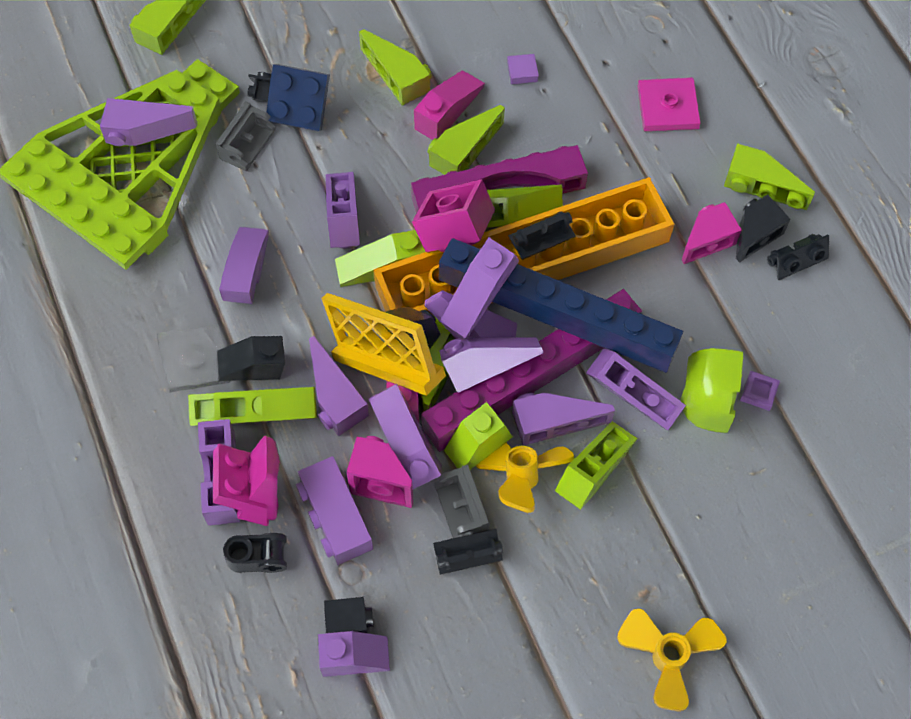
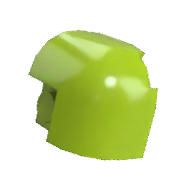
M710 348L696 351L688 357L686 384L680 399L686 405L683 409L685 416L695 426L708 431L728 433L736 415V411L733 409L737 392H740L742 351Z

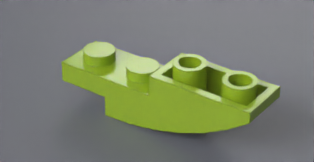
M315 387L188 395L190 426H196L198 422L230 419L231 423L317 418Z

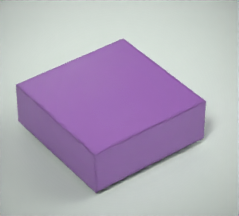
M535 54L507 56L511 84L538 82L539 75Z
M750 371L740 401L770 411L780 380Z

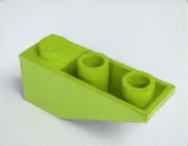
M737 143L724 187L760 198L768 194L774 201L786 204L791 208L808 209L815 191L767 152Z
M562 185L487 190L495 208L487 227L504 226L563 206Z

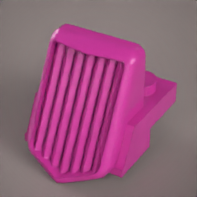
M264 436L251 453L222 444L217 445L213 451V503L237 509L238 519L268 526L269 520L273 521L277 518L279 508L277 478L280 460L277 445L273 438Z

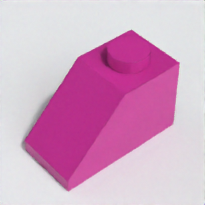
M726 202L716 206L711 204L699 211L682 257L684 264L736 245L742 230Z

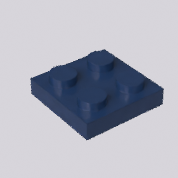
M273 64L266 111L271 116L268 121L321 131L330 74Z

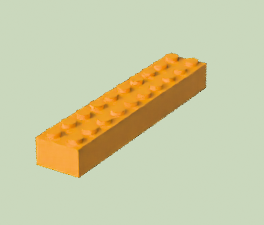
M648 177L484 232L481 240L472 246L481 249L488 237L514 253L519 259L517 264L553 279L561 280L668 243L674 228V222L653 182ZM558 212H569L573 223L569 225L576 237L522 260L508 235L554 216ZM444 251L424 252L373 269L375 287L385 311L409 306L418 311L426 310L431 313L424 306L426 299L442 290L452 295L455 294L457 287L439 280V261Z

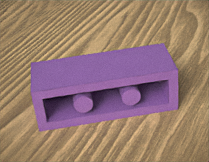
M329 457L299 470L300 482L296 484L302 501L309 500L313 510L308 511L315 530L321 527L325 538L320 541L327 557L334 556L337 565H340L373 550L372 539L334 457Z

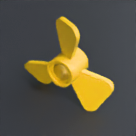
M506 442L477 464L476 467L484 470L506 471L507 480L498 490L500 501L509 507L531 513L535 510L531 489L538 483V468L570 463L574 460V453L566 447L559 446L537 456L536 451L531 447L515 446L511 448Z
M639 608L629 613L617 634V640L621 646L653 653V662L662 671L653 694V700L659 708L679 712L684 711L689 705V698L680 670L688 661L692 653L720 650L727 643L724 633L715 621L710 618L698 620L684 636L679 633L662 635L648 614ZM667 646L675 648L679 653V659H668L664 654L663 648Z

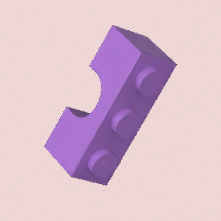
M230 419L198 422L199 453L204 470V482H200L202 515L208 526L240 522V519L237 518V509L213 503V451L218 444L236 448L235 431Z

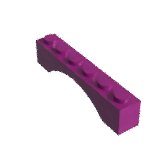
M578 145L570 147L561 146L548 152H535L526 157L509 158L495 164L478 165L473 169L459 172L451 171L445 175L433 178H421L418 181L411 182V198L417 214L429 191L481 179L487 190L511 186L535 187L561 184L562 194L585 189L588 171Z

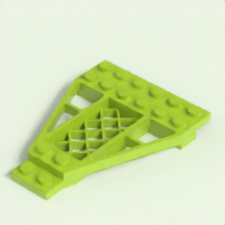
M196 59L183 73L178 70L172 71L113 98L193 106L197 119L196 128L139 144H151V152L136 153V146H115L106 143L100 125L95 122L103 116L106 102L37 133L0 167V178L127 270L143 253L150 255L169 236L167 230L208 134L217 123L222 110L240 94L239 86L199 59ZM84 126H87L99 135L88 148L75 158L70 157L51 143V141ZM171 142V145L164 151H156V144ZM131 147V154L116 155V148ZM190 150L179 178L176 179L167 173ZM110 151V156L104 157ZM151 161V164L145 170L136 169V162ZM131 163V171L116 172L117 164ZM111 165V173L96 175V167ZM159 179H162L174 189L162 217L156 218L136 204V202ZM132 180V183L126 189L117 190V181Z

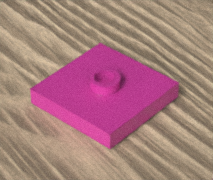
M693 78L638 80L637 87L643 131L699 129L701 123Z

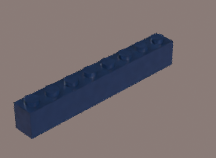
M451 238L439 261V280L458 288L480 249ZM519 264L515 266L492 300V302L665 373L668 372L684 332Z

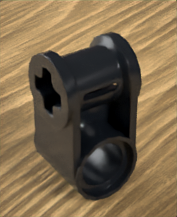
M282 533L232 536L227 539L223 547L227 566L237 573H276L285 571L287 563L284 561V544L287 542V536ZM272 548H273V557H271V549H272ZM237 549L248 551L247 555L242 559L236 560L231 558L232 553Z

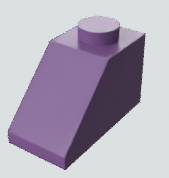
M355 631L318 634L319 667L323 677L390 671L387 636Z

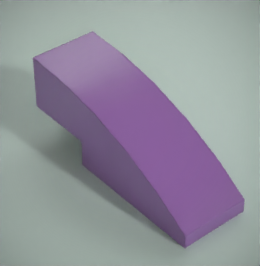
M239 227L226 260L219 288L223 301L253 303L256 283L260 281L269 230Z

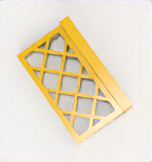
M326 293L321 298L338 344L331 351L334 361L426 396L446 377L443 366L433 363L421 324L330 293ZM382 324H384L393 333V335ZM406 332L413 334L414 340Z

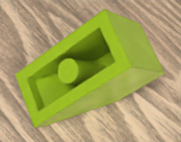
M486 402L461 421L444 451L457 468L468 464L471 470L513 436Z

